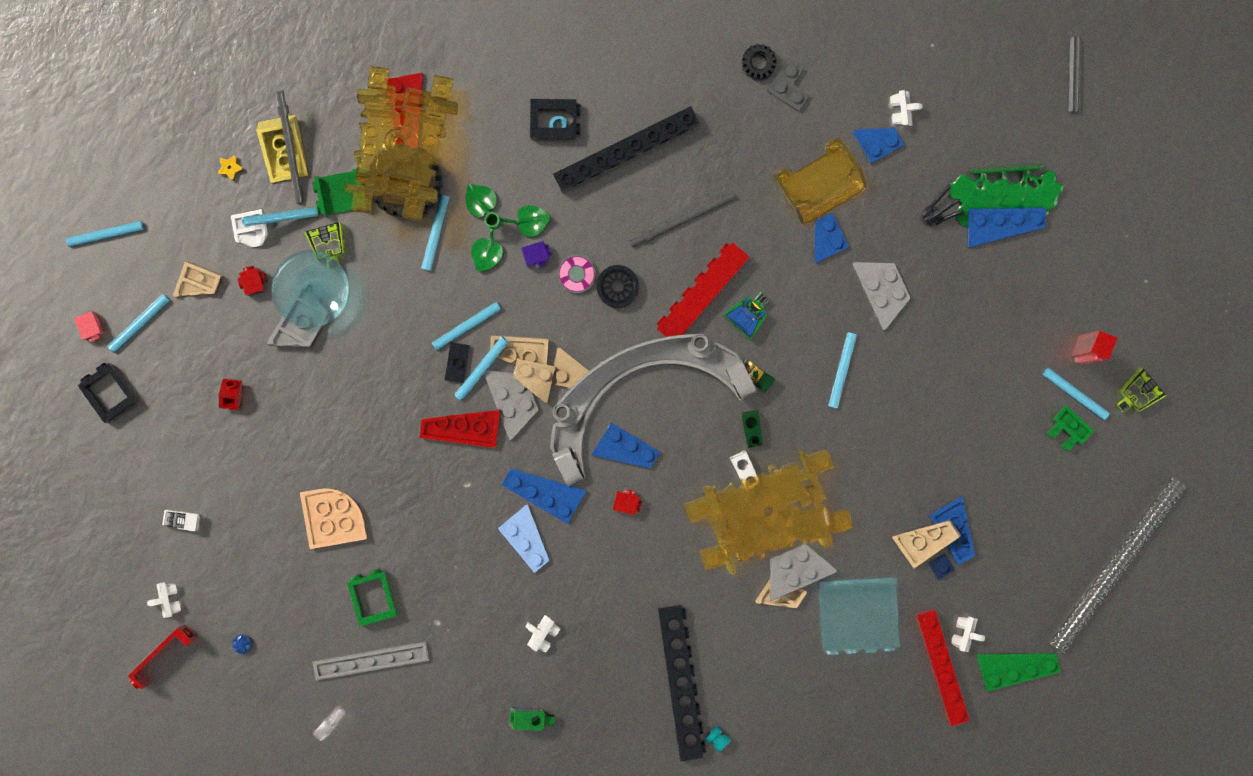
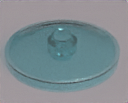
M314 250L300 251L287 257L275 271L271 286L272 298L280 314L291 323L302 327H319L330 323L343 311L348 301L349 282L343 267L330 255Z

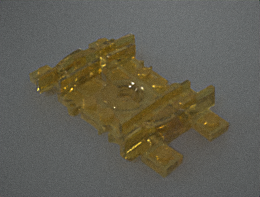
M370 66L367 89H359L357 91V103L365 104L364 111L360 113L361 118H366L367 122L359 123L361 129L360 150H356L353 154L354 160L358 162L356 183H363L365 186L345 184V192L353 193L351 211L371 213L373 195L382 196L384 202L404 204L402 218L421 222L426 201L437 203L438 200L437 190L431 188V177L436 175V171L431 170L429 166L432 164L438 165L436 156L440 143L439 138L446 136V113L457 115L458 104L449 101L454 78L435 75L431 92L407 87L406 94L396 93L395 86H388L389 68ZM420 104L425 105L427 109L420 108ZM396 108H402L403 124H400V113L396 111ZM402 139L403 143L397 144L396 140Z
M827 448L808 456L804 450L797 451L804 467L799 470L797 463L790 462L782 465L780 470H778L776 465L772 464L768 467L770 474L761 473L746 480L741 478L742 484L739 488L733 487L732 482H730L728 487L716 491L715 486L710 484L703 488L705 497L703 496L683 504L690 523L709 516L716 534L718 545L700 550L705 570L726 564L728 572L734 575L736 571L732 556L735 553L738 562L750 561L749 557H752L754 552L757 558L762 559L765 557V549L770 552L788 546L794 548L793 541L796 539L801 540L802 545L809 540L811 543L819 540L821 546L830 548L829 544L832 542L830 534L853 528L848 509L829 513L827 506L822 504V500L826 499V496L816 474L834 467ZM809 478L816 485V487L814 485L806 486L810 493V496L807 493L806 489L803 487V485L800 483ZM799 501L804 508L805 505L813 502L814 508L800 510L797 506L789 508L787 506ZM767 508L772 509L770 515L765 514ZM725 511H726V519H727L728 528H727L726 522H725Z

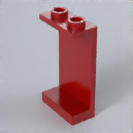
M185 625L178 627L128 675L130 678L129 682L136 689L140 688L142 690L151 684L140 672L174 639L178 638L185 646L192 644L198 639Z

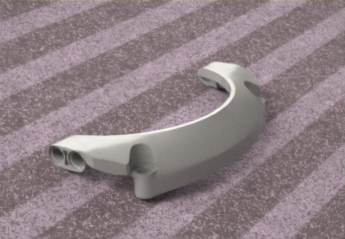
M703 334L677 335L647 341L627 348L590 370L570 388L553 409V416L557 419L558 423L553 424L550 448L567 486L569 487L586 478L583 463V441L587 423L597 403L613 385L638 370L657 365L676 364L697 368L711 374L726 384L739 400H742L756 393L757 389L738 354L717 342L711 346L709 340ZM704 339L705 346L703 348H697V340ZM561 408H566L567 415L564 418H559L558 416Z

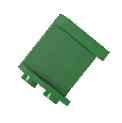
M360 168L340 174L314 177L315 182H312L313 191L318 194L319 199L316 201L317 211L321 212L323 216L368 207L362 170Z

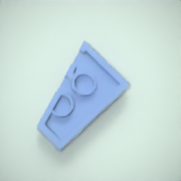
M527 504L498 529L535 573L549 561V558Z

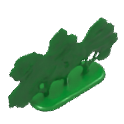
M1040 163L969 169L970 173L981 174L977 181L971 180L966 175H960L956 178L955 182L949 184L951 185L950 196L955 200L960 199L962 203L957 211L963 210V213L955 216V218L964 227L968 226V208L1045 207L1047 217L1050 210L1058 204V195L1063 193L1064 185L1057 182L1056 174L1052 170L1043 172L1039 177L1033 176L1030 170L1045 167V164ZM1022 171L1023 179L1018 183H1010L1007 180V172ZM1002 172V178L993 183L986 176V173ZM1028 178H1030V181L1034 180L1037 185L1036 188H1032L1028 184ZM1038 179L1042 180V184H1039ZM982 182V188H978L979 183Z

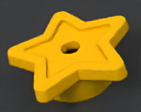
M233 155L228 160L220 158L222 167L218 174H226L233 180L236 172L243 169L236 163V156Z

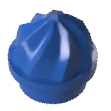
M238 635L232 642L234 651L239 654L247 653L252 646L250 638L246 635Z

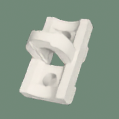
M901 90L899 94L890 96L893 107L901 106V113L892 115L893 124L907 127L913 126L911 111L922 110L923 104H911L909 91Z
M165 582L156 584L159 598L148 600L147 605L154 606L160 604L163 618L172 617V614L181 611L179 601L169 603L168 595L177 594L176 584H165Z
M544 615L538 627L527 623L525 628L534 633L527 645L536 652L538 650L547 652L551 643L546 641L545 637L548 633L555 637L560 628L546 615Z
M958 617L956 627L965 629L963 636L954 634L951 644L958 647L961 651L969 652L972 639L984 642L985 636L974 633L978 619Z

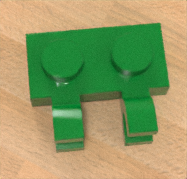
M1064 405L1052 419L1056 424L1046 434L1053 439L1063 429L1070 437L1060 447L1067 452L1070 451L1076 442L1082 445L1094 430L1067 405Z

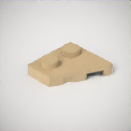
M185 261L173 296L214 294L217 291L222 275Z
M557 348L552 384L571 388L589 370L561 348Z
M517 358L513 377L543 402L547 403L555 366Z
M769 579L755 602L758 604L797 608L807 594V591L801 588L770 602L771 584Z

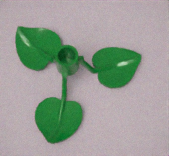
M467 185L465 199L468 211L477 218H481L487 213L484 221L490 227L491 240L480 238L474 242L471 249V256L477 271L489 270L502 259L503 247L501 244L494 242L493 231L499 229L503 222L519 224V231L523 235L535 237L545 229L550 221V216L545 210L532 205L524 206L518 210L517 217L519 220L501 218L497 213L489 211L497 203V196L492 189L480 185Z

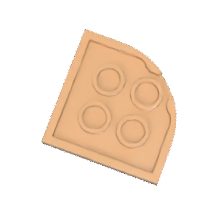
M328 488L300 492L310 549L367 539L361 509L349 495L339 490Z

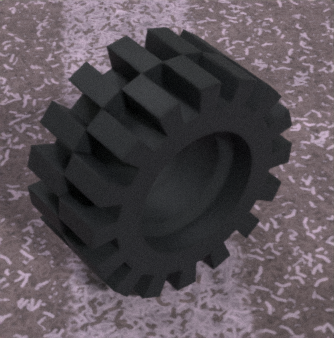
M765 44L751 45L746 49L742 58V68L745 74L749 75L752 79L756 78V80L765 79L770 76L776 67L777 58L775 57V52L771 50V47L765 46ZM755 55H763L766 58L767 63L764 68L757 69L752 65V58Z

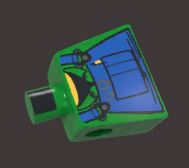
M762 293L754 301L747 296L723 316L744 336L751 340L767 316V313L762 308L769 299Z
M510 706L509 726L513 730L543 731L544 726H554L555 715L545 714V711L540 708ZM537 716L536 721L531 722L532 718Z

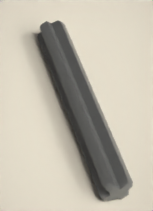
M1072 37L1070 39L1069 112L1077 113L1080 111L1081 37Z

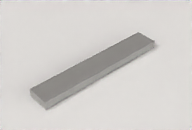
M425 641L312 661L316 681L429 661V654Z

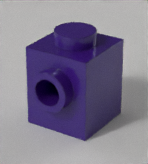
M544 241L521 247L527 267L535 265V268L547 265L546 261H549L548 256L552 255L549 245H545Z

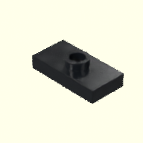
M450 342L444 380L464 383L470 345Z

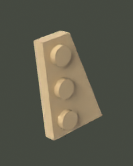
M491 335L490 350L503 335ZM503 336L509 343L497 358L516 364L517 358L547 364L549 338Z
M951 520L894 535L892 538L912 567L915 568L955 541L961 534Z

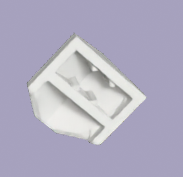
M264 209L231 215L236 242L250 247L263 245L268 235L266 224L244 227L242 217L264 214Z

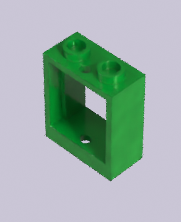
M380 569L369 571V576L355 575L350 577L351 581L347 582L359 627L398 615L386 571L381 572ZM381 578L389 610L363 617L354 585Z

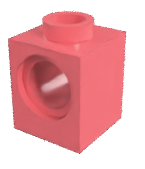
M91 311L74 318L82 340L92 342L100 339L99 335L104 334L96 312Z

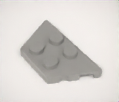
M854 262L852 263L853 268L882 330H885L910 300V295L895 263Z
M303 280L269 338L267 345L310 348L329 314L309 287L307 281Z
M486 370L484 376L497 410L501 409L500 417L509 440H512L538 412V406L533 393L513 377L514 373Z
M806 544L776 556L770 560L771 590L769 600L771 602L836 574L837 570Z

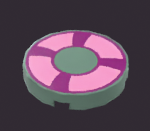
M573 255L567 257L560 264L558 279L565 290L571 293H582L593 285L596 279V270L588 258L581 255Z

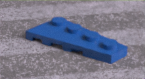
M968 208V247L1045 228L1046 208Z
M512 468L501 484L567 524L587 491L573 486L568 487L566 484Z

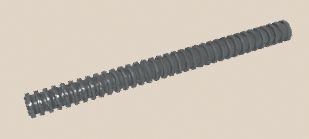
M1176 478L1171 479L1172 482L1168 483V488L1165 487V492L1161 493V497L1157 498L1158 501L1153 503L1154 507H1151V511L1146 513V517H1143V522H1139L1140 526L1136 527L1137 530L1132 532V536H1129V541H1126V545H1123L1121 547L1122 550L1118 551V556H1114L1115 560L1111 561L1112 564L1107 566V570H1104V575H1100L1101 579L1097 580L1098 583L1094 584V588L1089 590L1090 594H1087V598L1082 600V604H1079V609L1076 608V613H1073V617L1068 619V623H1065V628H1061L1062 632H1059V636L1054 638V643H1050L1061 654L1066 653L1065 649H1069L1068 645L1073 643V639H1076V634H1080L1079 630H1083L1082 626L1086 625V621L1091 619L1090 615H1094L1093 611H1097V606L1101 605V600H1105L1104 596H1108L1107 592L1111 591V587L1116 585L1115 581H1119L1118 577H1122V572H1125V568L1130 566L1129 562H1133L1132 558L1137 556V552H1140V547H1144L1143 543H1147L1146 539L1150 538V534L1155 532L1154 528H1158V523L1161 524V519H1164V515L1169 513L1168 509H1172L1171 505L1175 504V500L1180 498L1179 494L1182 495V490H1186V485Z

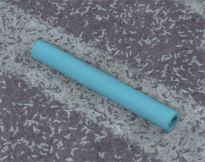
M440 194L421 269L431 271L449 196Z
M317 207L247 216L242 217V224L245 227L317 217L318 211Z
M142 221L67 237L66 242L68 247L141 231L143 230Z
M162 294L107 347L113 353L116 352L170 300Z
M497 302L493 303L433 341V346L436 350H439L500 311V306Z
M850 332L847 334L829 407L838 409L857 334Z
M501 336L454 394L456 398L462 401L509 343L505 337Z
M1049 367L1042 374L1101 419L1106 420L1110 413Z

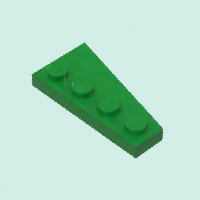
M1056 653L976 654L986 692L1061 672Z

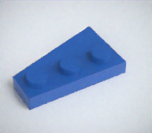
M610 423L592 453L593 456L651 468L660 454L655 448L613 423Z
M963 496L929 515L933 524L951 520L961 534L959 538L947 545L958 565L975 556Z

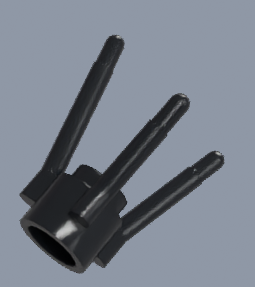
M947 185L937 198L925 208L926 212L922 216L930 227L934 224L939 225L943 221L963 213V210H959L947 216H942V213L959 203L960 199H956L941 210L937 207L933 208L951 188V185Z

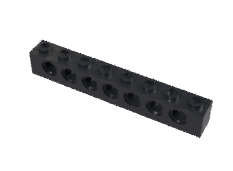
M690 106L553 173V176L563 193L698 127L699 121Z
M681 604L658 607L680 762L703 758V753H706L705 741L701 742L700 734L704 733L702 722L698 723L697 715H701L699 703L695 704L694 696H698L697 685L692 684V677H695L694 665L689 664L692 651L691 646H687L686 639L689 638L688 627H684L683 620L687 619L686 610L681 608ZM671 620H677L680 623L677 630L669 628L668 624ZM680 639L682 647L674 649L671 646L672 641ZM677 658H682L685 660V665L682 668H677L674 665V661ZM680 677H685L688 680V684L685 687L677 685V680ZM683 696L691 699L688 706L680 704V699ZM690 715L693 717L694 720L691 725H685L682 722L685 716ZM692 734L696 737V742L688 744L685 738Z

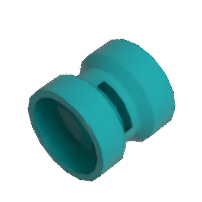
M717 725L705 737V740L708 743L713 742L714 749L720 752L731 741V738L724 733L722 734V729Z

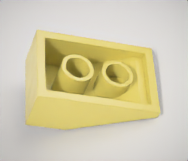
M291 115L288 118L299 177L308 176L296 115ZM281 118L258 122L256 131L270 182L291 179Z

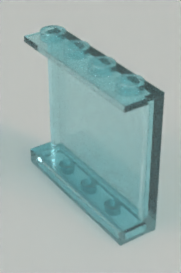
M896 577L818 581L823 652L827 651V655L838 654V651L846 650V654L858 653L857 650L865 649L866 653L877 652L879 648H884V651H896V648L900 647Z

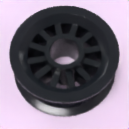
M613 265L607 267L598 277V295L610 307H625L631 304L638 294V279L635 273L626 266ZM617 272L622 273L620 279ZM612 273H615L616 279L611 276ZM624 274L628 276L625 280H622ZM608 276L612 280L611 282L606 280ZM628 280H631V284H625V283H626ZM616 281H620L623 284V289L619 292L612 289V285ZM604 282L610 284V286H603ZM632 286V290H628L625 288ZM604 289H611L607 293L604 292ZM624 291L630 293L628 297L625 295ZM613 292V295L610 299L608 295ZM616 294L618 296V301L613 300ZM620 294H622L625 299L620 300Z

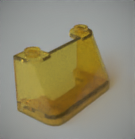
M840 137L830 140L826 144L825 154L794 173L791 169H782L774 175L776 183L801 224H808L861 193L867 186L861 167Z

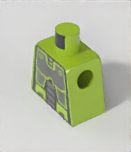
M337 222L305 231V235L317 260H326L329 270L340 267L337 256L345 254L342 223Z
M1142 367L1137 369L1120 389L1119 392L1123 395L1124 399L1117 406L1123 413L1131 407L1136 412H1140L1164 398L1166 394Z

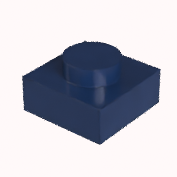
M945 553L928 563L938 580L955 571Z

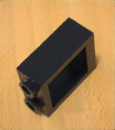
M103 363L96 368L97 372L93 375L87 374L80 379L81 383L77 386L104 423H109L139 400L114 365ZM109 371L127 398L105 413L87 386Z

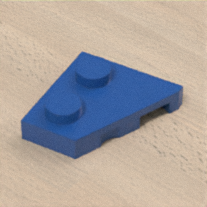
M895 128L859 129L852 131L870 164L904 145Z
M833 213L815 221V263L849 247Z

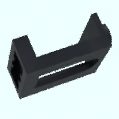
M530 99V139L573 138V140H576V135H580V123H577V116H580L581 109L580 104H577V99ZM539 109L569 110L573 115V122L565 128L538 127Z

